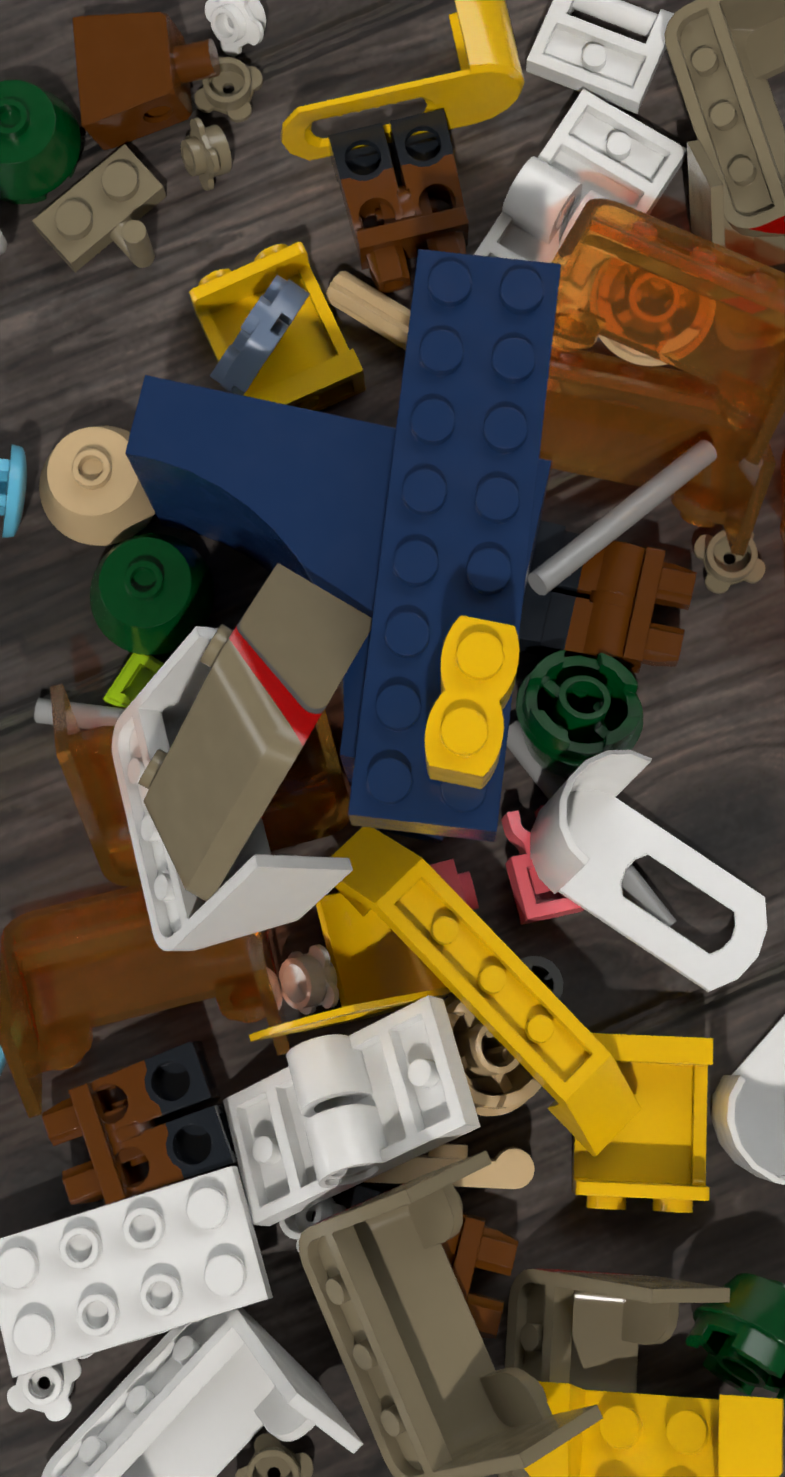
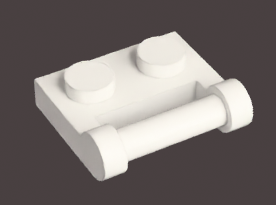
M553 0L528 55L526 71L579 92L585 89L607 103L638 114L664 51L667 49L665 31L674 13L661 9L659 14H656L622 0ZM575 9L648 37L645 44L570 14Z

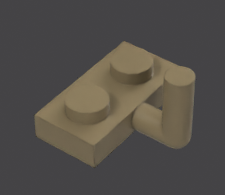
M124 144L33 219L32 222L40 235L75 273L112 242L123 251L134 265L146 268L153 263L155 253L146 227L139 219L167 196L164 186Z

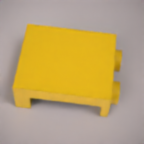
M297 242L290 246L286 244L270 246L261 251L255 257L254 262L233 271L230 269H219L211 272L200 280L197 287L189 291L195 313L218 362L227 348L232 345L242 330L241 326L259 298L264 295L276 275H279L286 281L290 279L310 293L243 396L320 411L366 390L364 370L354 349L349 350L311 270L308 254L302 242Z
M592 1033L614 1057L641 1110L597 1156L593 1157L573 1136L572 1192L575 1195H587V1208L625 1210L626 1197L653 1198V1211L692 1213L693 1200L709 1201L710 1187L706 1186L708 1065H713V1038Z

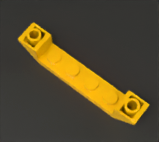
M362 827L331 856L350 858L353 871L338 883L335 888L363 917L372 909L555 1099L547 1109L593 1157L597 1156L641 1110L612 1054L422 857L377 829Z

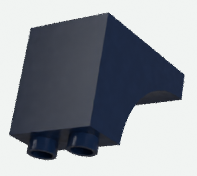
M145 375L125 454L161 525L190 531L221 542L248 556L270 573L279 563L367 616L373 617L396 428ZM540 458L524 595L542 519L552 462ZM371 631L343 677L344 723L340 758L350 789L352 786ZM375 828L392 835L425 842L442 843L444 836Z

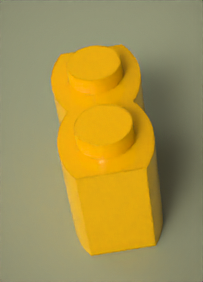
M461 615L449 630L441 654L442 694L432 707L425 730V760L430 779L477 789H483L491 779L498 764L503 740L504 719L502 710L512 694L519 661V640L515 626Z

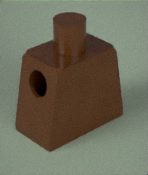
M144 12L86 15L72 18L81 124L103 150L113 149L188 120L192 114L190 82L220 75V62L213 40L206 39L186 44L184 36L166 13Z

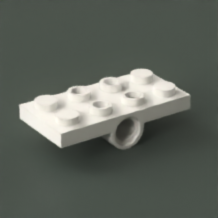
M585 89L581 91L538 158L532 156L524 164L508 191L502 213L474 253V255L561 264L551 353L555 356L559 355L589 309L592 285L599 270L611 256L631 244L685 161L687 154L685 147Z
M429 995L349 1036L342 1034L325 1035L309 1039L294 1046L286 1054L288 1067L223 1100L252 1225L271 1226L481 1127L444 1000Z
M229 1166L0 1238V1328L12 1378L179 1328L180 1326L273 1298L237 1166Z

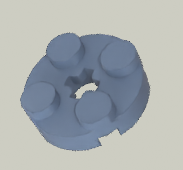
M276 275L264 295L259 298L241 326L242 330L232 345L227 348L210 377L219 382L220 386L230 393L244 395L310 293L290 279L286 281L279 275Z

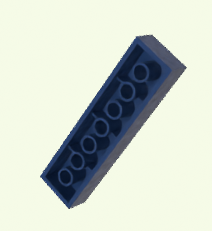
M418 249L348 810L351 825L495 842L512 694L502 710L504 732L498 764L491 779L483 789L429 778L425 760V730L432 707L442 694L441 654L449 630L461 615L513 625L519 640L561 264Z

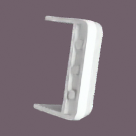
M196 626L120 715L112 736L114 766L152 933L157 945L164 951H195L295 922L353 871L350 858L298 856L295 854L271 855L261 817L219 889L209 900L204 901L185 890L143 802L149 789L138 784L156 751L161 749L168 753L211 670L210 667L200 662L218 628Z
M239 1308L170 1330L51 1457L41 1477H217L263 1426L277 1439L288 1442L301 1438L316 1425L353 1454L363 1443L321 1385L243 1308Z

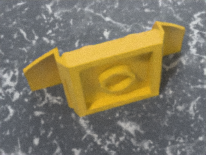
M538 1381L545 1391L552 1415L598 1405L603 1419L524 1468L530 1477H780L783 1473L784 1399L719 1394V1399L623 1393L585 1390L569 1383Z

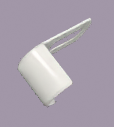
M607 750L585 760L542 807L531 830L530 857L539 879L554 894L557 892L561 893L707 992L739 979L758 958L767 931L765 897L616 798L651 762L652 758L632 750ZM646 855L651 856L734 912L735 927L731 939L722 949L709 954L623 896L622 881L626 869L636 859Z
M785 1014L732 1075H723L713 1093L711 1120L718 1142L734 1163L756 1177L785 1185Z

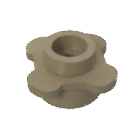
M219 57L220 75L202 80L203 88L197 90L194 96L196 106L203 113L217 111L228 115L230 120L235 123L244 122L252 114L250 102L254 92L263 85L262 74L256 67H247L238 59ZM231 85L234 87V91L226 94L223 91L224 87Z
M194 118L190 120V135L186 136L185 140L181 142V155L188 173L192 177L199 175L201 186L205 191L214 189V177L230 173L232 168L231 152L226 136L218 125L204 127L200 118Z
M735 524L730 529L717 533L714 537L704 534L696 540L693 552L697 558L703 561L707 572L705 586L711 592L723 594L728 591L730 585L743 581L754 584L763 577L765 564L761 559L757 558L758 551L753 540L754 533L748 526ZM732 554L735 557V562L733 564L725 563L724 555Z
M266 1432L256 1438L254 1442V1455L247 1466L237 1470L235 1477H269L268 1470L272 1467L280 1470V1477H311L314 1464L309 1454L306 1452L294 1453L283 1446L281 1440Z

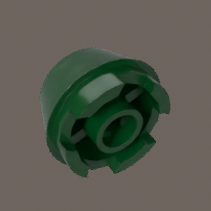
M22 80L0 81V199L13 204L42 202L47 199L45 194L60 186L68 176L71 178L74 175L81 148V134L78 122L71 109L54 94Z
M140 534L118 543L101 559L91 581L90 606L98 627L115 645L136 654L161 655L175 651L196 626H205L213 608L214 582L204 558L187 542L167 534Z
M566 650L555 652L537 664L533 671L523 680L517 693L516 712L526 746L531 756L539 765L556 775L569 778L585 760L607 750H631L641 735L643 709L636 693L638 683L624 665L604 653H599L597 659L583 656L564 657Z
M737 1274L722 1286L730 1288V1302L702 1303L693 1311L695 1324L686 1338V1344L697 1349L701 1345L708 1352L702 1365L728 1385L748 1396H751L755 1387L778 1393L776 1398L784 1399L785 1408V1284L754 1274Z

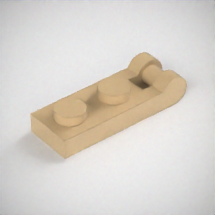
M445 1143L428 1151V1155L415 1157L364 1182L407 1183L422 1175L468 1158V1145ZM514 1146L506 1147L498 1152L495 1159L490 1158L492 1164L452 1184L456 1187L523 1188L533 1178L535 1171L534 1162L530 1155L521 1148Z

